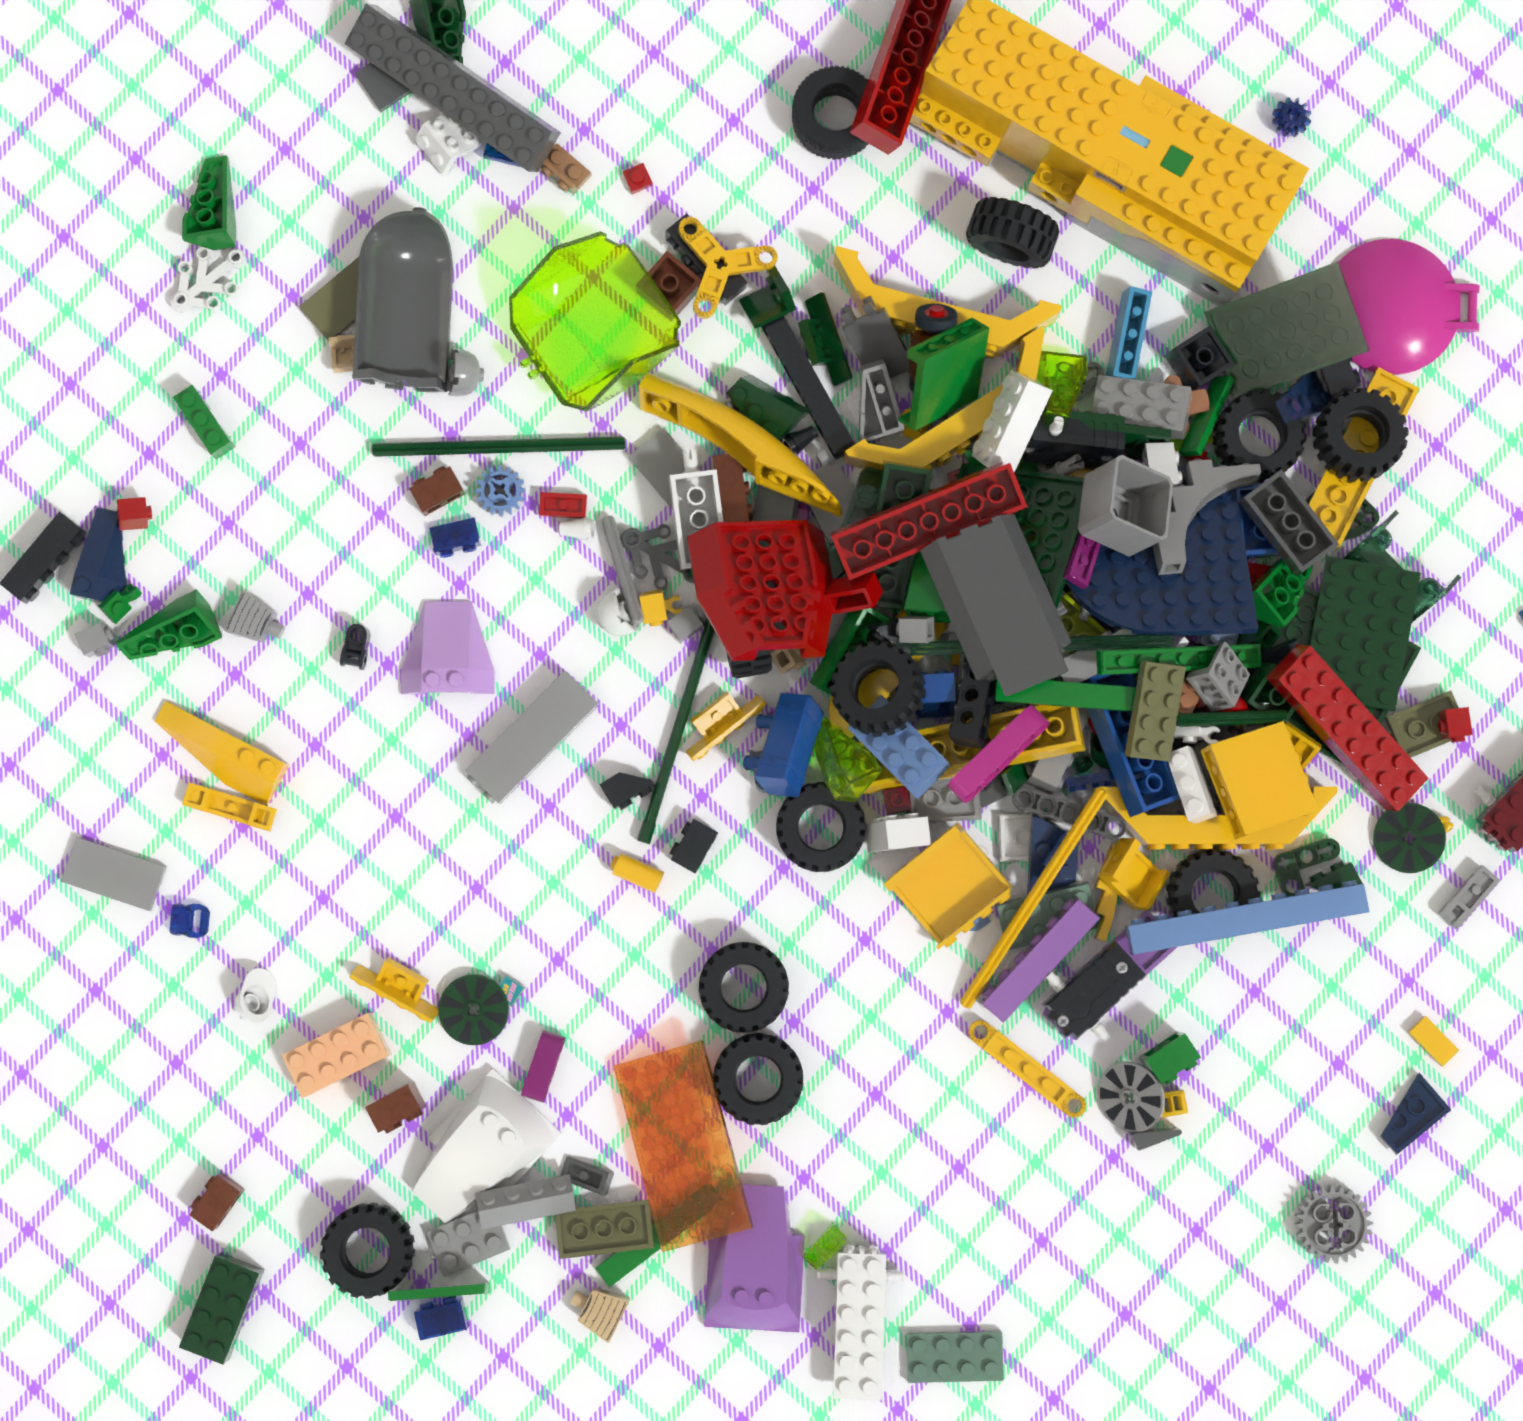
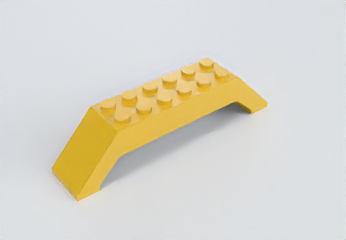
M839 246L835 248L833 264L861 316L866 315L862 308V305H864L862 299L871 295L877 309L885 307L899 335H904L905 333L912 334V330H922L915 324V313L918 307L925 304L950 306L957 312V325L970 318H974L989 327L985 358L993 359L994 356L1000 357L1018 346L1022 338L1042 326L1045 329L1056 322L1062 305L1039 300L1037 306L1011 320L875 285L860 263L858 251Z
M1042 326L1022 338L1017 349L1020 353L1016 372L1035 380L1037 379L1045 333ZM1003 384L901 449L870 444L864 438L845 451L843 460L847 465L878 473L882 471L883 460L926 467L931 470L935 466L941 468L951 461L952 455L957 453L960 456L970 449L969 446L974 441L980 438L983 424L989 418L993 410V402L1000 395Z
M1100 787L1108 793L1102 805L1112 816L1122 819L1129 834L1141 843V846H1147V850L1165 849V846H1171V850L1189 849V845H1194V850L1213 849V845H1218L1219 850L1237 849L1236 845H1241V850L1260 849V845H1265V850L1284 849V845L1291 844L1338 792L1337 787H1310L1312 794L1316 797L1318 811L1235 840L1226 815H1218L1197 824L1188 822L1186 815H1147L1143 812L1129 817L1118 787Z

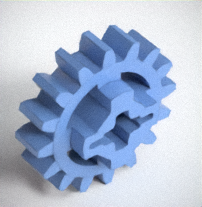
M501 465L498 466L497 471L490 467V474L482 473L484 480H477L476 482L481 487L475 489V493L481 495L477 498L478 503L484 502L482 509L485 511L490 508L491 515H494L496 511H498L500 517H503L504 511L512 515L511 509L513 507L517 510L520 509L517 504L518 501H525L521 494L526 493V489L520 487L524 484V480H517L519 473L511 474V467H507L506 471H503ZM496 477H505L503 480L494 479ZM514 484L516 486L515 497L511 495V489L514 487ZM488 485L490 487V494L486 498L485 491ZM495 486L500 489L504 488L507 497L500 493L498 494ZM498 502L507 503V505L497 506L496 504Z

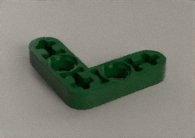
M1331 838L1323 839L1276 855L1273 859V868L1281 892L1286 893V897L1295 896V892L1291 893L1286 889V882L1290 879L1298 883L1297 890L1305 889L1299 870L1336 858L1340 853L1339 843ZM1326 843L1329 846L1333 845L1334 850L1331 851V855L1329 853L1319 854L1321 859L1318 860V853L1314 846L1317 845V850L1326 848ZM1305 849L1309 850L1313 856L1309 863H1304L1300 858L1301 852ZM1292 853H1295L1298 867H1296V863L1288 864L1287 870L1284 867H1279L1278 863L1282 862V857L1284 860H1290L1294 858Z

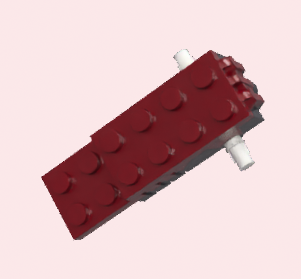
M1523 770L1496 798L1482 786L1475 791V794L1487 806L1475 819L1481 825L1478 831L1481 834L1484 833L1486 840L1490 842L1495 841V847L1498 850L1518 852L1523 847Z

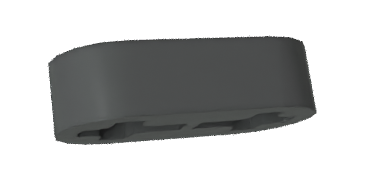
M1097 362L1086 364L1068 383L1066 387L1067 397L1072 401L1083 399L1096 386L1098 375H1103L1102 366ZM1087 369H1089V370H1091V371H1092L1093 369H1096V370H1097V373H1096L1097 378L1094 377V376H1092V377L1087 381V380L1085 379V378L1087 377L1088 373H1089V371H1088ZM1082 382L1084 384L1080 390L1082 394L1076 393L1074 395L1072 393V385L1077 387Z

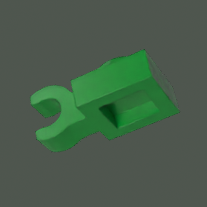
M128 584L121 593L114 590L98 607L112 623L117 624L132 609L129 602L139 598L142 592L137 586L133 587L132 584Z

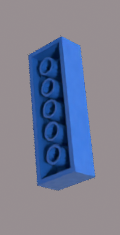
M1133 673L1096 675L1081 682L1126 687L1137 686ZM1087 709L1129 817L1180 799L1168 761L1125 756L1132 712Z

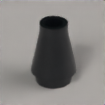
M810 425L807 428L786 434L782 441L793 453L799 454L818 437V433L814 426Z

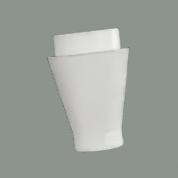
M585 517L560 522V535L583 540L593 538L595 533L594 520Z

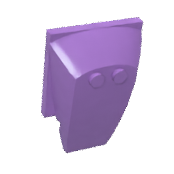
M737 1183L729 1206L725 1226H723L722 1230L710 1229L704 1327L799 1333L805 1235L793 1234L790 1229L789 1210L784 1186Z

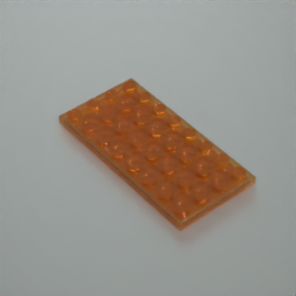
M697 1041L614 1065V1072L662 1252L753 1228L723 1111L717 1099V1089H714V1078L704 1041Z

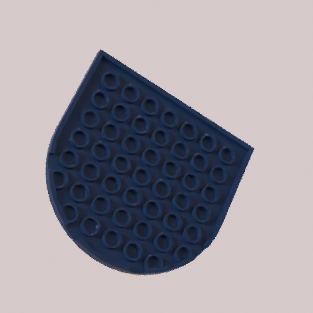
M1177 466L1178 472L1181 471L1182 485L1187 486L1184 476L1187 466ZM1236 489L1224 492L1209 501L1196 513L1188 525L1185 539L1186 564L1182 573L1159 575L1153 546L1129 557L1101 544L1088 587L1081 589L1066 579V584L1072 591V596L1090 614L1112 627L1116 625L1131 630L1133 634L1145 636L1247 634L1257 633L1258 631Z

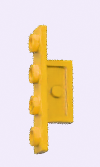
M726 691L691 719V722L703 738L685 751L692 761L703 758L710 748L722 743L729 733L740 729L751 716L759 714L767 703L758 694L740 708Z
M389 957L384 961L379 974L372 972L362 965H357L349 976L358 985L367 987L378 996L392 1001L399 1008L406 1009L417 1015L423 1021L432 1023L439 1014L437 1007L421 999L429 980Z

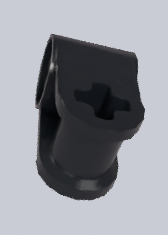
M353 624L347 629L344 646L340 655V666L350 665L359 667L360 670L365 669L371 638L367 627ZM357 629H362L364 632V636L360 641H355L353 638V633Z

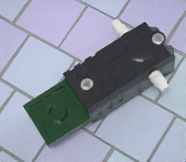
M1045 407L1026 446L1023 458L1025 462L1037 463L1039 469H1045L1047 464L1055 465L1058 461L1063 462L1075 454L1080 455L1082 459L1074 464L1083 461L1085 469L1098 468L1122 455L1123 452L1130 459L1142 460L1145 443L1170 442L1172 438L1171 430L1161 427H1144L1137 424L1126 425L1125 416H1117L1115 414H1099L1091 411L1081 412L1066 408L1054 409Z

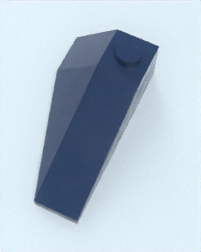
M97 507L74 573L70 595L102 603L114 590L121 593L127 586L124 564L125 555L122 542L123 530L119 531L117 511Z

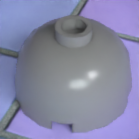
M452 349L448 360H453L450 367H448V395L466 396L477 388L479 382H483L484 368H480L479 360L471 352Z

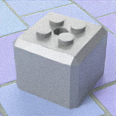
M1120 455L1084 475L1078 522L1079 533L1129 557L1168 537L1173 483L1170 477L1124 455Z

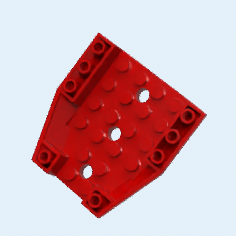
M807 520L715 522L687 536L697 600L731 661L755 660L759 650L800 649L801 658L825 656L832 612L824 594L830 586L833 576L823 531ZM764 540L770 546L762 547L759 545L758 541ZM773 581L777 588H770L765 582ZM779 622L785 626V629L778 630L774 627L773 623Z

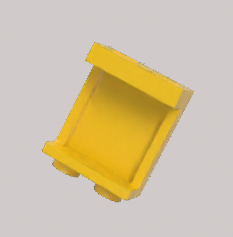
M1120 838L1098 876L1133 910H1149L1155 903L1158 893L1165 886L1170 872L1158 869L1138 850L1141 843L1136 838Z

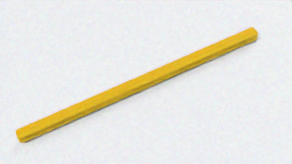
M1096 788L964 993L960 1004L965 1008H972L1108 796L1107 791L1104 789Z

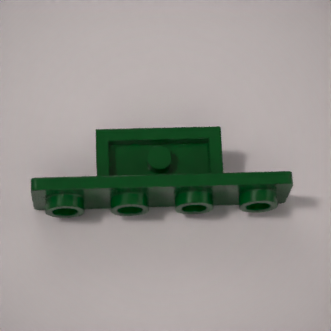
M820 292L805 301L810 319L798 322V326L812 366L826 365L833 386H839L852 379L853 376L825 293Z

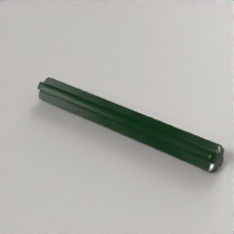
M1257 710L1179 713L1176 726L1268 724L1282 721L1285 723L1287 722V711Z

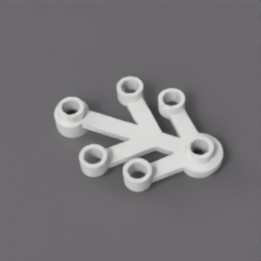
M199 247L196 251V256L199 259L196 284L188 289L189 275L193 273V266L188 261H181L178 264V271L180 272L179 289L171 295L170 304L175 311L180 313L187 312L192 307L208 308L211 311H218L221 308L222 303L216 296H210L208 299L195 298L201 292L227 294L230 297H236L240 292V288L235 282H228L227 284H217L214 282L232 268L242 269L245 267L247 257L240 249L231 250L227 255V260L207 274L211 252L208 248ZM207 251V256L201 258L200 253ZM235 254L240 255V258L237 261L232 260V257ZM188 265L189 270L182 272V267ZM231 286L236 287V290L233 293L228 292V289ZM185 297V302L179 304L178 299ZM216 300L218 302L217 306L210 307L211 301Z

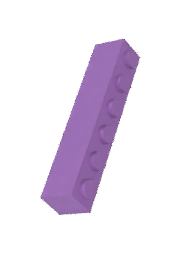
M1078 896L1074 900L1070 898L1061 908L1063 912L1058 917L1054 915L1046 923L1047 929L1042 934L1037 933L1030 941L1031 946L1026 952L1022 950L1014 958L1015 964L1010 969L1005 968L997 977L999 981L994 987L989 985L982 993V1004L1003 1023L1100 919L1098 914Z

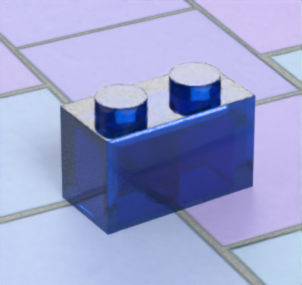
M456 1296L443 1298V1303L433 1304V1301L419 1304V1308L414 1311L420 1341L467 1330L469 1321L464 1298L457 1299Z

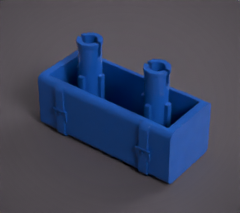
M780 693L774 715L758 714L756 717V727L758 729H769L761 757L746 755L743 759V768L745 770H756L755 779L770 795L799 797L824 715V712L810 695Z

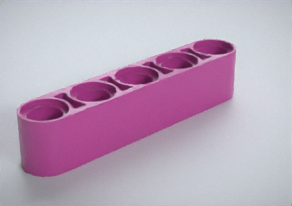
M1033 705L1028 706L949 781L947 786L963 803L969 802L1048 727L1050 722Z

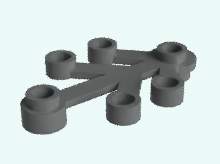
M661 524L658 528L640 532L635 528L626 529L620 539L623 548L631 552L635 566L634 575L638 579H644L648 574L647 567L642 563L641 550L649 555L656 589L664 590L668 586V581L663 575L660 561L682 573L687 582L694 583V578L688 576L692 569L680 570L679 561L666 554V552L677 550L676 540L655 546L645 542L657 537L667 539L671 534L668 525ZM667 528V535H661L659 533L660 529ZM629 537H636V542L634 544L628 543ZM638 568L645 569L643 575H638L636 571ZM659 579L665 580L663 587L657 586L656 583Z

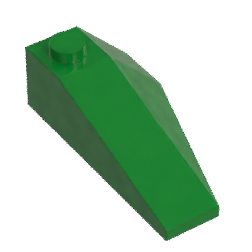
M1280 558L1251 585L1257 620L1280 628L1285 627L1297 614L1299 608L1297 604L1299 598L1303 597V587L1305 581L1310 577L1313 565L1298 576H1295L1283 559Z

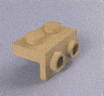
M355 334L338 335L328 338L334 374L353 371Z

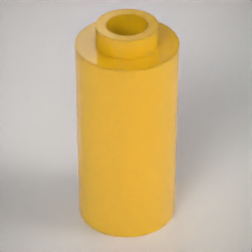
M623 853L619 857L615 855L610 865V869H613L612 875L653 893H656L664 875V871Z

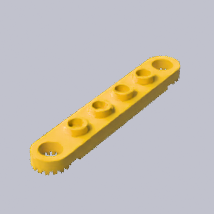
M976 1020L970 1024L968 1035L975 1044L1069 1117L1077 1118L1084 1114L1086 1102L1081 1095L986 1021ZM978 1025H983L987 1030L986 1036L982 1039L974 1036V1028ZM1071 1099H1078L1081 1104L1077 1112H1070L1068 1110L1067 1104Z

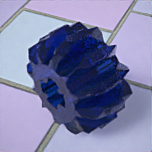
M1290 97L1286 98L1285 103L1282 101L1278 102L1277 109H1274L1272 115L1275 117L1272 120V124L1278 125L1276 132L1284 131V137H1287L1289 132L1293 137H1297L1298 132L1304 133L1306 126H1309L1311 120L1308 118L1311 115V111L1305 110L1307 102L1300 105L1299 97L1294 102H1292Z

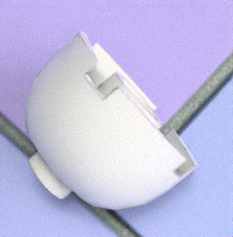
M618 588L611 591L599 601L596 622L601 629L618 637H623L637 631L636 628H639L640 623H631L622 589Z

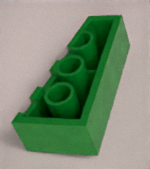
M871 608L848 612L809 683L830 694V687L834 686L831 677L832 673L838 672V669L835 667L838 661L843 663L846 659L844 654L847 651L853 653L856 651L855 646L861 643L864 647L868 646V641H876L878 644H881V642L872 637L874 633L868 629V626L891 619Z

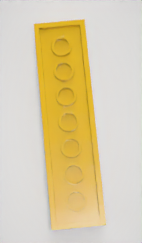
M1378 367L1367 386V392L1375 389L1380 391L1379 395L1382 397L1388 395L1392 398L1390 402L1393 405L1397 403L1401 409L1398 411L1400 415L1404 414L1406 417L1420 388ZM1352 417L1342 436L1344 441L1357 452L1365 454L1374 453L1379 447V436L1376 429L1367 420ZM1325 469L1308 504L1340 544L1336 547L1338 549L1357 515L1374 478L1365 482H1361L1360 478H1358L1355 482L1347 481V476H1343L1340 479L1335 476L1336 471Z

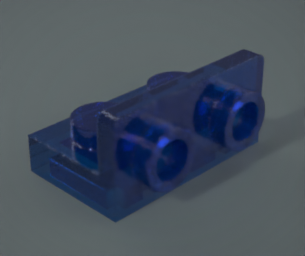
M475 517L429 528L434 547L433 552L436 556L440 555V558L451 557L454 555V552L463 550V553L473 552L477 550L476 547L482 546Z

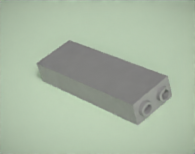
M564 671L465 770L469 774L466 778L475 787L480 785L485 790L483 795L492 804L495 801L502 804L599 706V703L572 676Z

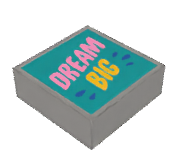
M507 974L499 983V986L506 994L509 1006L513 1007L526 987Z

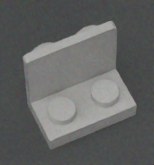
M1221 642L1209 667L1189 672L1186 679L1210 711L1214 712L1235 707L1250 674L1227 642Z

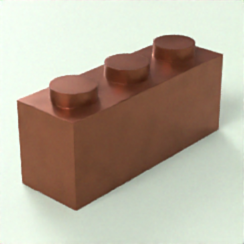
M729 454L712 456L714 470L717 469L723 522H748L749 518L753 517L752 504H747L746 495H750L749 481L744 482L743 473L747 472V469Z

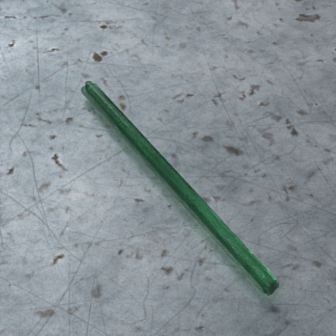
M1173 634L1069 637L1071 644L1064 647V651L1169 648L1174 645ZM959 640L909 644L911 656L965 654Z

